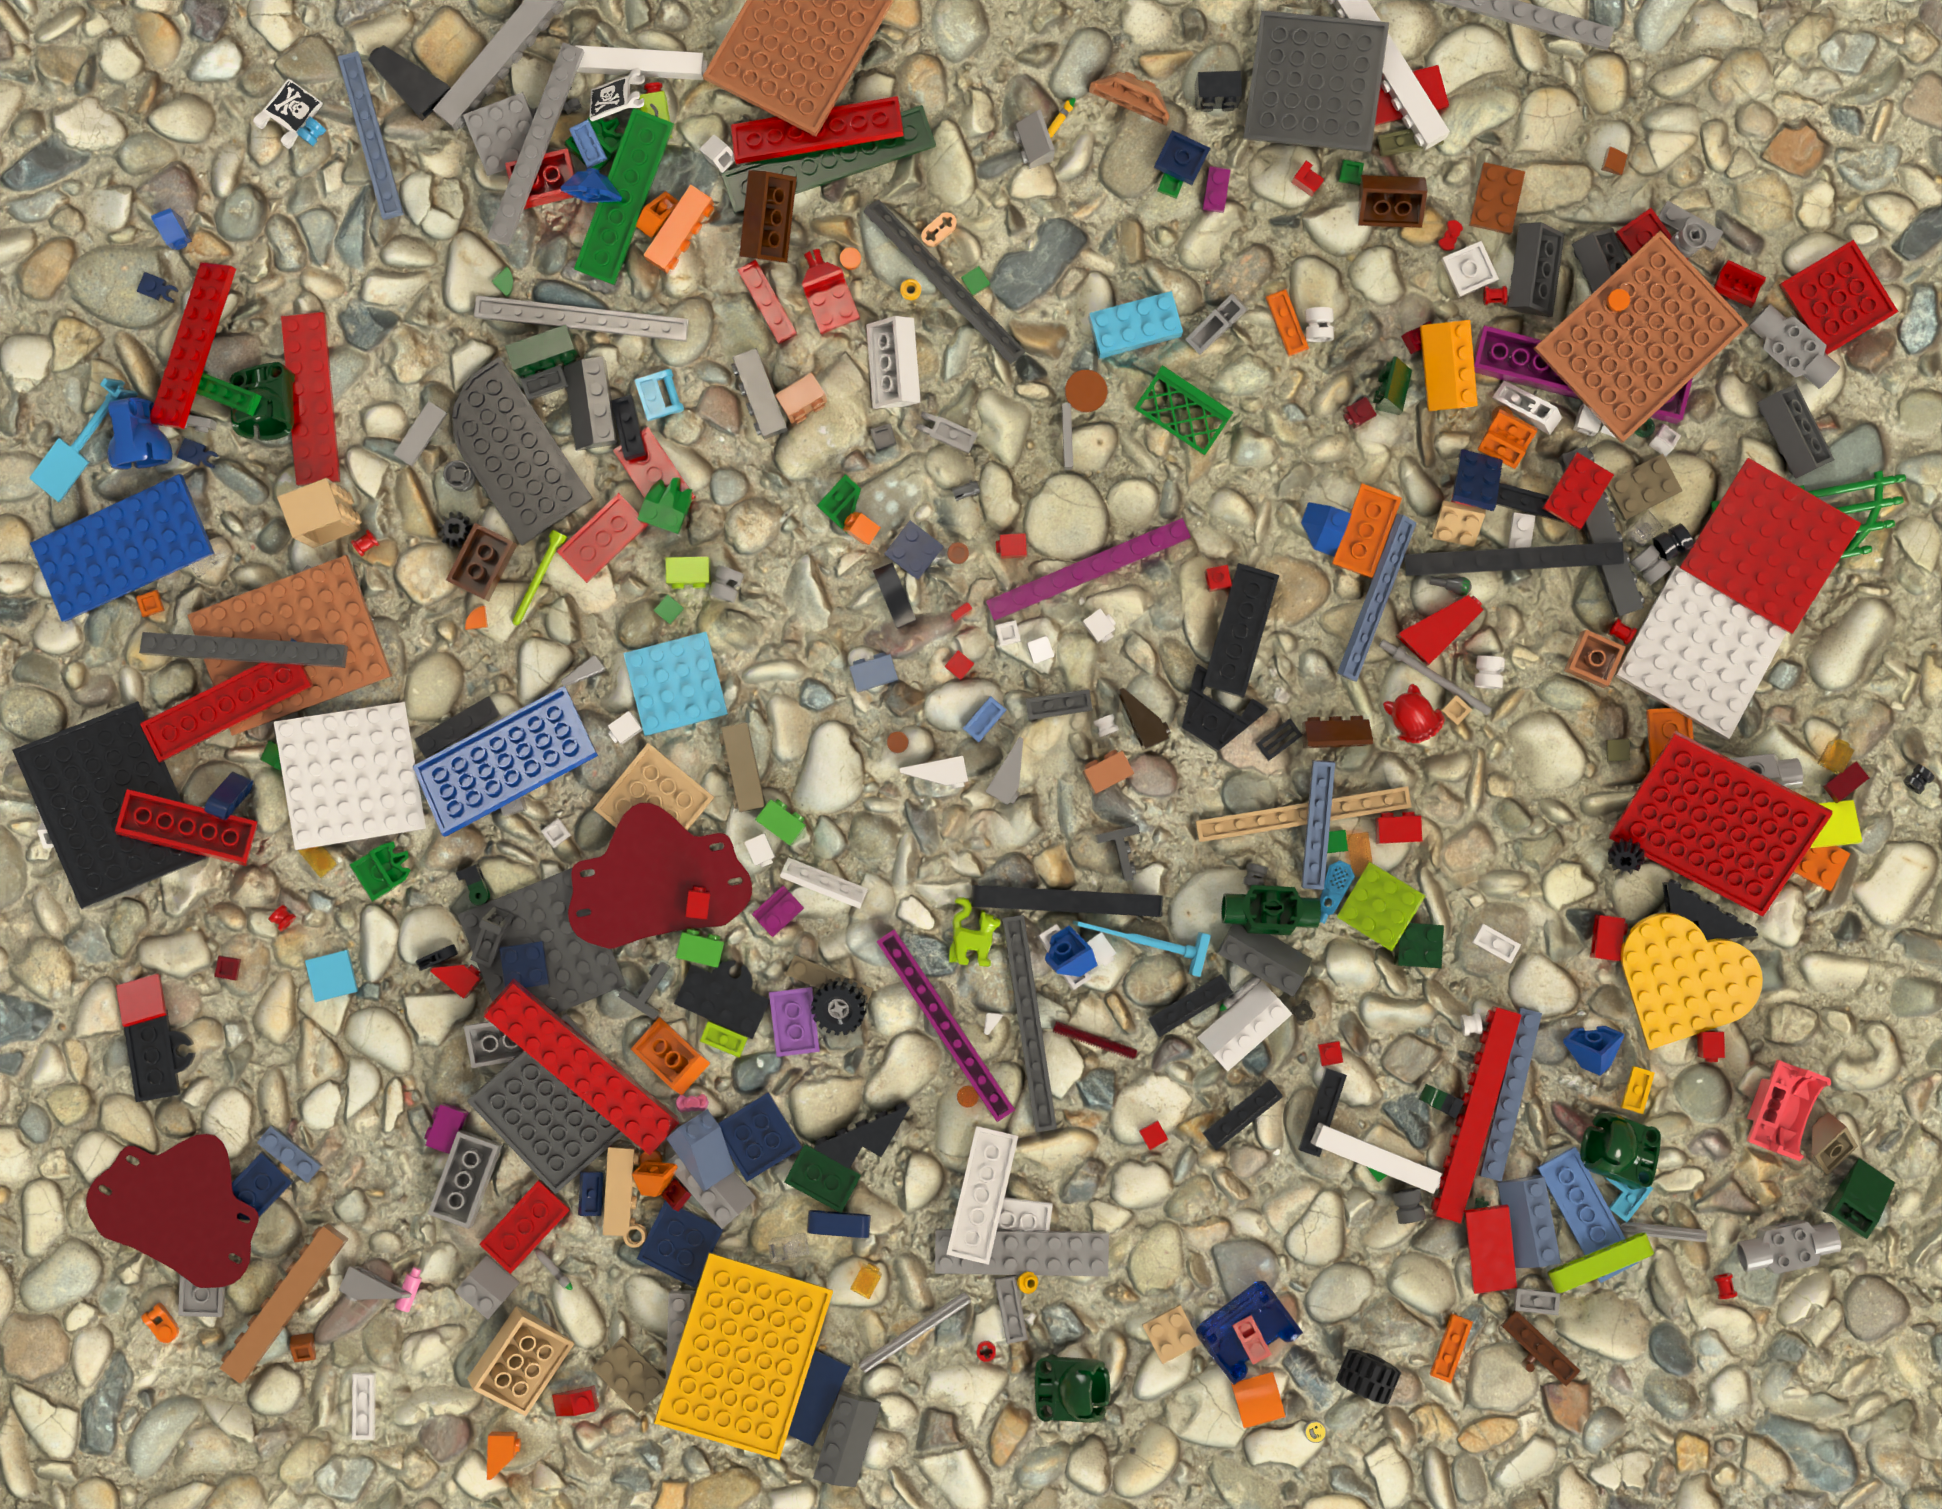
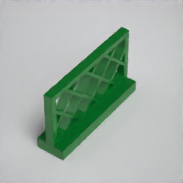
M1163 365L1134 408L1203 455L1207 454L1234 413ZM1159 379L1167 384L1168 393L1155 394L1154 386ZM1169 386H1171L1172 388H1174V389L1177 390V391H1172V392H1170V387H1169ZM1152 390L1153 396L1147 397ZM1171 394H1183L1186 404L1173 407ZM1169 395L1171 407L1159 410L1156 397ZM1154 398L1156 411L1146 412L1140 408L1145 400ZM1187 398L1192 400L1194 403L1188 404ZM1198 404L1202 407L1204 416L1191 419L1189 406ZM1187 407L1189 419L1176 422L1174 409ZM1172 410L1174 422L1168 424L1161 422L1159 412ZM1205 410L1210 412L1211 415H1206ZM1157 413L1158 419L1151 414ZM1216 416L1223 421L1218 429L1209 430L1207 418ZM1204 419L1207 431L1194 433L1192 421ZM1190 422L1192 434L1184 436L1179 434L1177 424ZM1175 425V430H1173L1169 426ZM1215 432L1213 437L1210 438V433ZM1207 433L1209 443L1203 450L1196 445L1195 436ZM1187 437H1192L1193 442L1188 440Z

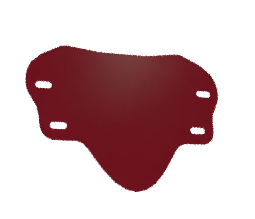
M639 803L632 806L623 815L605 854L597 858L579 861L573 866L571 873L573 894L568 909V917L571 928L578 937L597 946L615 949L643 938L685 930L687 928L724 926L740 914L750 902L752 882L749 873L737 859L729 836L723 833L700 837L693 836L661 807L652 803ZM716 843L724 844L723 849L711 851L709 846ZM593 869L595 871V874L592 876H580V872L583 870ZM738 877L743 879L741 884L733 886L728 884L730 879ZM693 886L705 887L706 892H710L707 919L685 917L688 890H693ZM582 909L591 910L590 915L578 917L576 912Z
M195 1135L159 1155H151L136 1146H127L119 1153L111 1167L93 1181L86 1197L89 1217L101 1236L132 1247L161 1262L196 1287L218 1288L234 1284L244 1275L249 1266L251 1240L258 1225L259 1215L255 1208L238 1200L233 1195L228 1152L223 1142L215 1135ZM131 1155L137 1158L139 1164L136 1166L126 1160L127 1156ZM104 1185L110 1188L112 1193L106 1195L100 1192L99 1186ZM242 1213L248 1216L250 1222L244 1223L238 1220L237 1214ZM233 1253L241 1257L242 1262L240 1264L233 1262L229 1259V1254Z

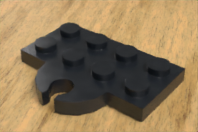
M735 960L722 962L718 968L715 967L712 973L692 964L674 1004L753 1039L770 999L751 991L753 979L748 967L744 964L741 967V976L733 978L730 975V969L736 965Z
M166 1009L167 1015L124 1027L136 1102L181 1095L178 1073L185 1071L195 1058L196 1052L188 1053L185 1057L179 1054L178 1049L180 1045L191 1046L194 1042L187 1034L181 1031H171L168 1009Z

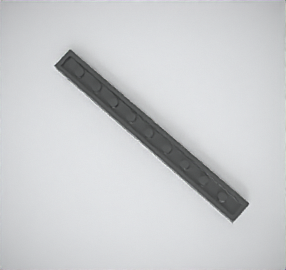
M880 200L866 207L864 213L940 290L943 296L967 318L973 327L995 347L1005 360L1012 364L1023 356L1026 351Z
M142 632L139 653L154 656L345 668L348 646L341 644Z
M1024 915L1003 918L1035 1131L1057 1129L1025 919Z

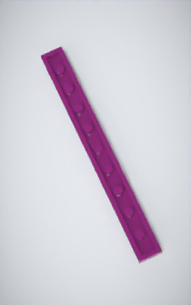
M1183 518L989 599L986 601L993 620H999L1186 541L1191 536Z

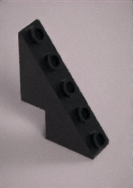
M1670 879L1669 882H1662L1666 913L1678 914L1693 921L1704 934L1706 941L1710 939L1758 936V933H1756L1757 929L1748 923L1744 925L1737 921L1738 917L1729 912L1722 913L1718 910L1719 906L1710 901L1705 903L1699 899L1701 896L1692 890L1687 892L1681 889L1682 885L1673 879Z
M903 1102L895 1106V1111L887 1113V1110L875 1115L876 1119L868 1122L867 1119L855 1123L856 1127L848 1130L845 1127L836 1131V1136L828 1139L827 1136L815 1140L816 1146L814 1149L848 1169L851 1168L862 1147L882 1157L911 1105Z

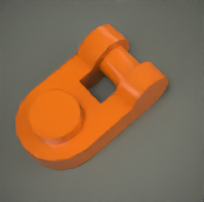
M159 1302L153 1307L152 1311L141 1315L142 1321L151 1329L160 1342L169 1343L177 1338L179 1327L162 1303ZM158 1316L163 1320L159 1324L155 1320Z

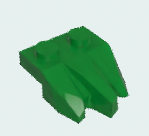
M590 117L588 118L607 157V160L591 167L593 169H602L618 151L624 134L622 132L615 133L620 124L617 117L608 122H604L603 118L591 121ZM569 137L565 141V146L586 166L573 137Z
M672 478L668 487H665L664 481L660 479L651 487L646 495L637 520L679 535L685 515H687L692 502V489H686L684 492H681V478Z
M394 841L378 846L349 865L372 902L403 883L411 871L409 868L401 866L409 858L408 851L397 854L393 853L392 850L395 848Z

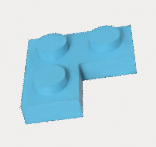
M1604 1177L1621 1191L1611 1203L1609 1209L1623 1221L1628 1222L1653 1188L1649 1186L1633 1190L1625 1184Z

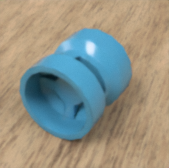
M309 116L305 126L300 127L296 133L311 146H314L317 143V138L327 130Z

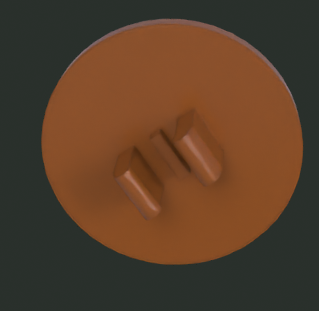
M1092 370L1075 372L1068 379L1065 386V396L1068 403L1080 412L1087 413L1099 409L1104 404L1108 394L1105 380L1100 374Z

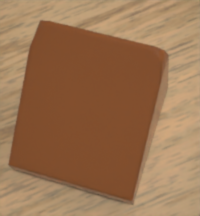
M1609 146L1606 150L1601 170L1622 176L1628 155Z
M313 1333L293 1335L289 1347L294 1363L316 1360Z

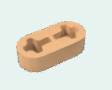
M946 212L931 222L922 231L923 244L927 247H935L956 229L955 216L952 213ZM943 219L947 221L951 219V227L945 226L940 229L943 225ZM935 231H938V233L935 234V241H932L931 239L928 241L926 240L928 232L930 234H933Z

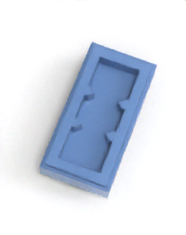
M588 119L569 128L587 168L607 160L605 152Z
M990 696L963 727V730L977 742H980L1007 710Z

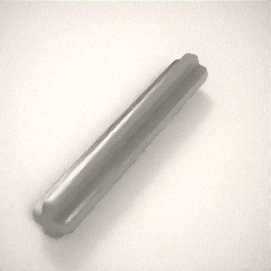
M1624 1221L1620 1225L1623 1234L1636 1235L1646 1232L1647 1236L1697 1242H1706L1707 1231L1700 1229Z

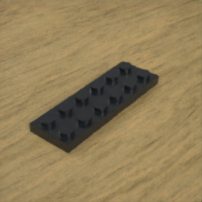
M1237 564L1202 686L1241 698L1245 697L1279 575L1244 564Z

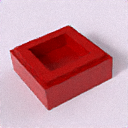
M966 602L951 613V618L956 623L970 613L972 607Z
M958 650L944 667L959 680H962L974 666V663Z
M1158 1120L1139 1130L1149 1150L1169 1140Z

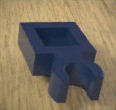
M144 272L137 292L158 301L162 295L166 301L174 303L175 300L168 297V293L170 291L178 292L179 290L173 285L165 286L166 280Z
M184 438L177 458L199 466L202 461L205 466L214 468L215 466L209 463L208 460L211 456L218 458L219 455L213 451L205 452V445Z

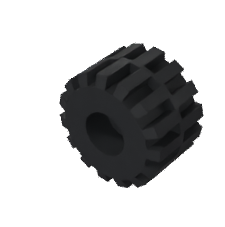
M1348 1349L1336 1381L1342 1387L1359 1396L1377 1403L1389 1404L1401 1372L1378 1356L1356 1349Z

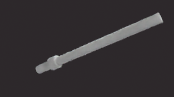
M1384 639L1381 641L1379 647L1392 654V658L1399 662L1403 661L1485 715H1488L1492 708L1406 654V651L1401 647L1397 648Z

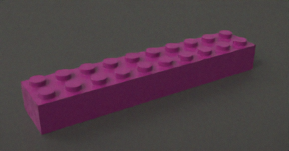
M1485 325L1480 329L1473 354L1475 373L1581 400L1533 349L1542 340ZM1693 378L1650 418L1673 424L1682 421Z

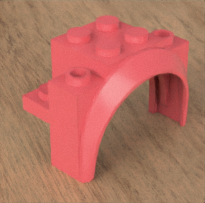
M1776 1060L1770 1079H1761L1747 1119L1754 1121L1747 1142L1782 1156L1801 1161L1804 1156L1800 1153V1145L1807 1119L1820 1092L1824 1087L1831 1085V1079Z

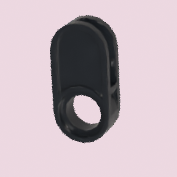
M452 944L415 962L419 966V971H422L458 955V951L455 945Z

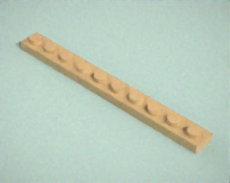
M1408 786L1333 798L1330 821L1412 808ZM1309 803L1195 821L1198 841L1204 842L1307 825Z

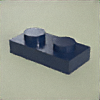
M580 1172L579 1216H601L604 1172Z

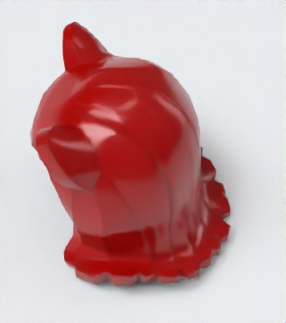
M1414 684L1409 685L1407 693L1399 695L1395 702L1386 701L1383 703L1385 711L1392 716L1394 725L1401 732L1397 738L1407 743H1421L1429 740L1430 737L1435 736L1440 731L1445 721L1442 711L1440 709L1434 711L1431 703Z

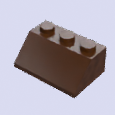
M1361 175L1358 226L1422 228L1428 192L1425 177Z
M1362 715L1350 716V720H1342V716L1329 717V721H1320V717H1308L1307 721L1302 722L1303 748L1356 747L1373 744L1369 719H1363Z

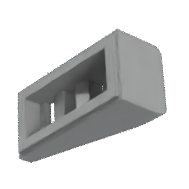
M593 655L563 678L561 683L564 686H570L602 673L607 668L597 656Z

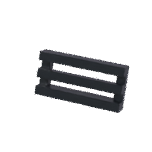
M1288 719L1255 745L1261 750L1267 761H1270L1302 737L1303 734L1293 721ZM1286 726H1291V729L1286 731L1284 734H1282L1280 737H1278L1265 748L1263 747L1262 744H1264L1266 741H1268L1270 738H1272ZM1292 732L1297 734L1273 753L1269 754L1267 752Z

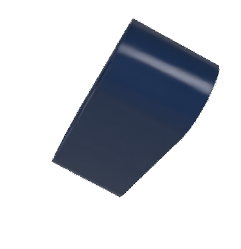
M231 772L209 797L204 811L227 820L248 796L253 786V780Z
M809 1210L807 1233L869 1238L871 1215Z

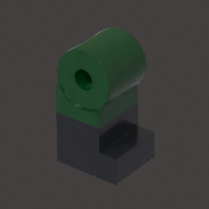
M479 864L456 872L459 881L464 879L470 891L469 899L471 903L483 905L490 900V891Z
M1428 1084L1425 1085L1419 1097V1100L1455 1119L1464 1103L1463 1100Z

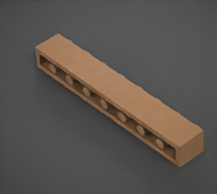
M326 1224L323 1227L319 1226L312 1234L314 1239L310 1245H304L299 1252V1255H301L297 1262L293 1261L287 1268L286 1272L288 1275L284 1280L280 1279L273 1288L275 1293L271 1298L267 1297L261 1304L260 1308H262V1311L258 1316L255 1314L247 1323L249 1326L248 1330L245 1333L241 1332L234 1341L236 1344L235 1348L232 1351L228 1350L221 1359L224 1363L219 1369L241 1384L249 1377L349 1238L330 1224Z

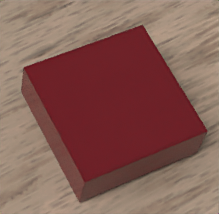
M219 955L214 977L236 981L238 979L241 959Z

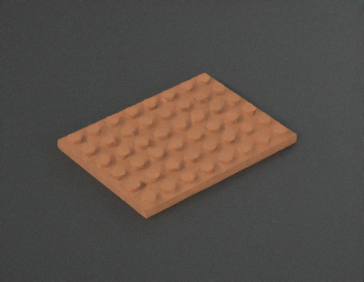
M747 0L703 74V79L817 136L894 0Z
M1659 231L1533 349L1610 432L1623 443L1738 336L1748 324L1671 241ZM1616 289H1623L1630 296L1628 307L1620 312L1612 311L1607 305L1608 295Z
M348 555L188 614L193 632L199 636L290 641L293 638L297 642L348 646L345 668L303 665L313 686L229 728L232 736L392 677ZM204 659L213 686L261 663Z

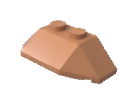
M1117 72L1091 82L1090 93L1167 126L1170 116L1159 88H1156L1154 83L1147 80L1144 82L1140 81L1129 72Z

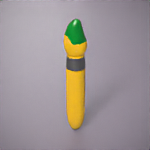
M1070 98L1065 102L1063 109L1049 126L1050 138L1054 136L1069 112L1073 110L1075 98Z

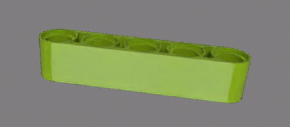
M1642 1232L1553 1268L1547 1273L1555 1292L1558 1294L1646 1259L1655 1253L1646 1232Z

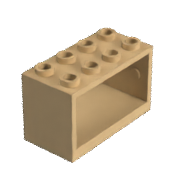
M327 478L277 497L292 538L312 548L361 531L359 524L362 521L357 511L354 512L352 504H354L352 494Z

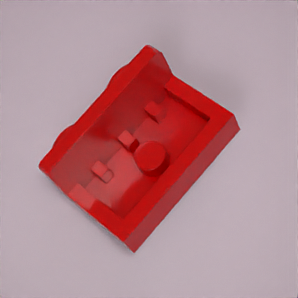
M1728 260L1719 271L1713 288L1719 294L1752 308L1760 288L1766 281V277Z

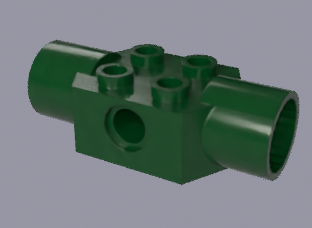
M1252 885L1246 894H1223L1221 905L1222 923L1243 924L1247 933L1291 935L1296 927H1319L1321 916L1320 899L1300 897L1295 887Z

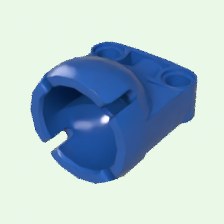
M137 397L109 402L108 410L112 418L114 431L107 451L108 462L111 468L130 469L132 467L131 462H134L137 469L160 466L171 462L173 455L172 446L167 436L159 429V426L152 424L150 420L154 402Z

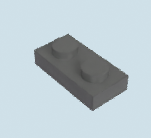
M561 365L521 379L525 395L529 401L569 387Z

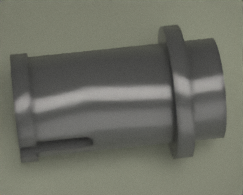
M969 480L970 483L952 488L956 501L972 495L977 496V493H980L977 481L972 482V480Z

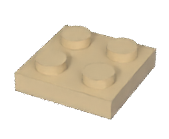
M1443 500L1432 533V539L1474 547L1486 514V509Z
M1180 1304L1142 1324L1162 1364L1201 1344Z

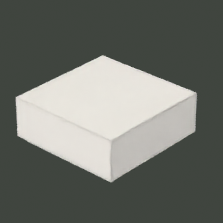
M1016 620L995 625L1000 647L1021 642Z
M559 818L541 830L553 848L572 836Z

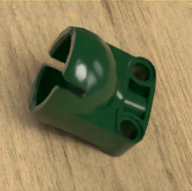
M265 363L237 371L231 375L229 379L230 384L262 396L253 416L231 408V426L236 434L247 439H253L254 426H257L258 439L269 441L283 438L293 429V382L295 375L282 363Z
M1601 1113L1595 1116L1592 1120L1593 1125L1603 1129L1589 1126L1583 1135L1580 1157L1585 1168L1592 1173L1625 1184L1633 1190L1651 1186L1654 1181L1660 1153V1131L1656 1127H1648L1614 1113Z
M1053 1354L1037 1361L1035 1368V1403L1037 1416L1040 1420L1044 1422L1057 1420L1096 1423L1105 1417L1106 1410L1103 1406L1109 1404L1110 1376L1103 1361L1098 1359L1058 1357ZM1046 1361L1050 1363L1051 1371L1046 1367ZM1047 1405L1051 1407L1052 1414L1047 1411Z

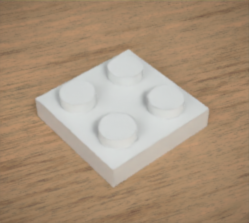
M1482 241L1441 259L1458 298L1499 280Z

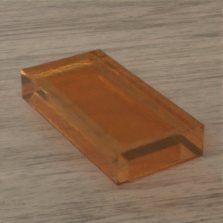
M1368 832L1346 835L1350 865L1355 877H1360L1368 863L1372 862Z

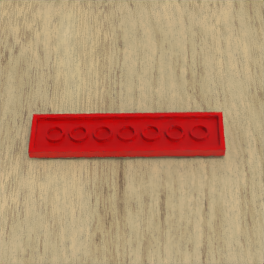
M898 96L833 107L817 136L778 117L731 124L736 164L904 136Z
M200 262L151 410L150 420L154 425L185 429L236 272V268L231 265Z
M325 313L281 316L285 366L295 375L293 382L294 426L291 433L296 485H309L325 478L332 482H341Z
M261 662L140 723L158 762H163L312 687L313 684L303 665Z

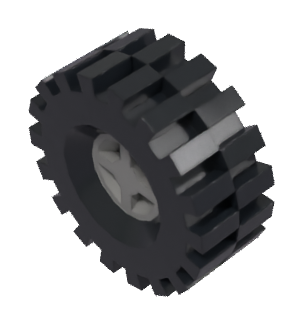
M836 977L834 982L832 979L827 980L826 984L823 983L816 992L811 1004L813 1006L811 1013L815 1014L813 1018L815 1023L817 1021L820 1022L819 1028H827L826 1033L830 1034L831 1031H835L837 1036L841 1032H843V1035H848L850 1030L854 1032L862 1024L868 1009V1003H866L868 998L867 995H862L864 991L862 987L856 988L858 983L855 981L850 984L848 983V978L841 981L840 977Z

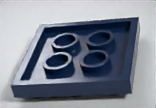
M769 1092L718 1123L729 1154L746 1182L802 1148L801 1143Z
M665 1200L637 1260L695 1288L702 1275L708 1253L713 1252L724 1228L721 1229L719 1225L683 1207L678 1212Z

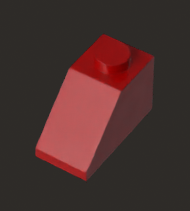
M464 964L435 967L430 971L463 999L467 998L483 979L480 975L481 971L473 964L470 966Z
M595 1385L552 1394L556 1416H577L595 1412L599 1408Z

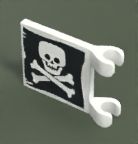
M639 68L633 69L628 76L591 89V121L629 107L640 108L644 105L643 98L636 100L640 98L639 92L635 91L630 95V84L639 85L645 81L644 75L639 76L641 73Z
M288 78L264 110L253 121L258 128L263 129L269 119L272 118L289 132L281 138V142L284 147L290 149L298 137L296 133L298 129L305 126L309 116L314 117L323 103Z

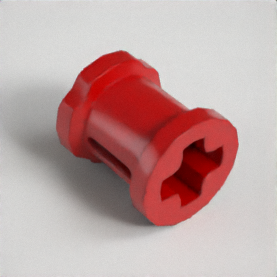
M1484 286V306L1489 303L1506 305L1507 287L1489 288Z
M369 529L366 530V534L356 541H351L361 557L374 545H380Z
M1618 618L1610 628L1608 635H1614L1624 641L1625 645H1628L1637 629H1631Z
M1732 1273L1714 1276V1281L1717 1282L1719 1290L1718 1299H1730L1738 1296L1737 1291L1734 1290Z

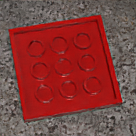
M1854 239L1779 284L1802 323L1827 345L1825 349L1827 355L1899 312Z

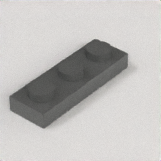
M1089 689L1026 699L1029 720L1093 711Z

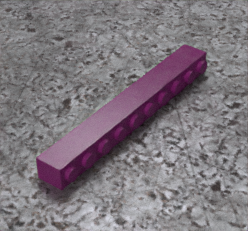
M894 929L876 942L996 1122H999L1015 1111L1014 1106L897 931Z

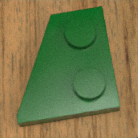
M845 474L816 506L843 530L846 518L855 512L861 488Z

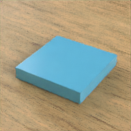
M349 950L305 960L315 1002L358 992Z

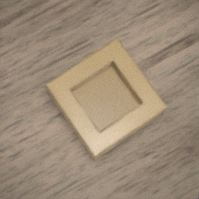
M1455 695L1441 711L1457 726L1472 709Z

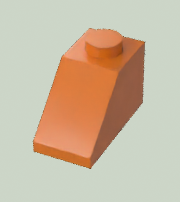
M665 191L643 208L636 227L650 238L655 237L679 201Z
M644 1161L632 1173V1176L641 1195L657 1197L670 1184L678 1167L672 1163Z
M492 1431L488 1435L487 1480H492L516 1456L517 1452H520L521 1439L517 1438L518 1432Z

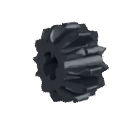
M450 512V519L443 516L442 520L445 521V524H438V527L443 529L438 532V536L443 537L442 543L446 544L449 542V547L454 548L455 544H457L459 548H462V541H466L470 533L469 530L472 529L474 524L469 523L470 518L468 516L463 518V513L458 512L457 516H455L453 512ZM454 526L460 527L458 528L460 530L458 534L452 533L454 532L452 530Z
M1621 838L1619 843L1614 841L1612 847L1608 849V862L1613 864V871L1620 869L1621 875L1624 871H1628L1630 875L1633 873V869L1639 871L1641 865L1645 862L1644 848H1640L1639 842L1632 843V838L1628 841Z

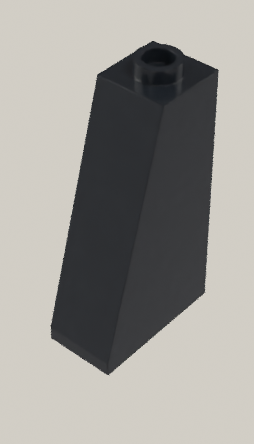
M384 45L374 49L368 58L371 65L422 121L433 112L435 106L451 89L445 82Z

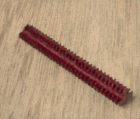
M1057 1021L1053 1029L1055 1033L1058 1032V1034H1063L1065 1037L1068 1035V1038L1072 1039L1073 1037V1040L1076 1038V1040H1081L1083 1043L1086 1042L1088 1045L1091 1043L1093 1047L1096 1045V1048L1099 1046V1048H1104L1106 1051L1109 1050L1111 1053L1114 1051L1116 1055L1119 1053V1056L1124 1055V1057L1127 1056V1058L1135 1060L1137 1049L1121 1045V1043H1116L1100 1036L1098 1037V1035L1096 1036L1080 1029L1078 1030L1072 1026H1065V1024H1060Z

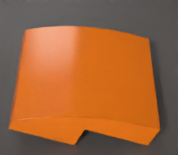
M1499 409L1485 433L1478 450L1490 457L1501 459L1504 464L1516 469L1538 428Z
M1273 1372L1231 1383L1244 1429L1286 1417Z

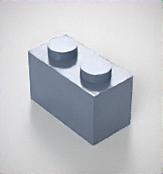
M883 652L874 655L873 660L866 661L863 658L853 661V666L849 668L857 693L898 681L891 654L886 655Z

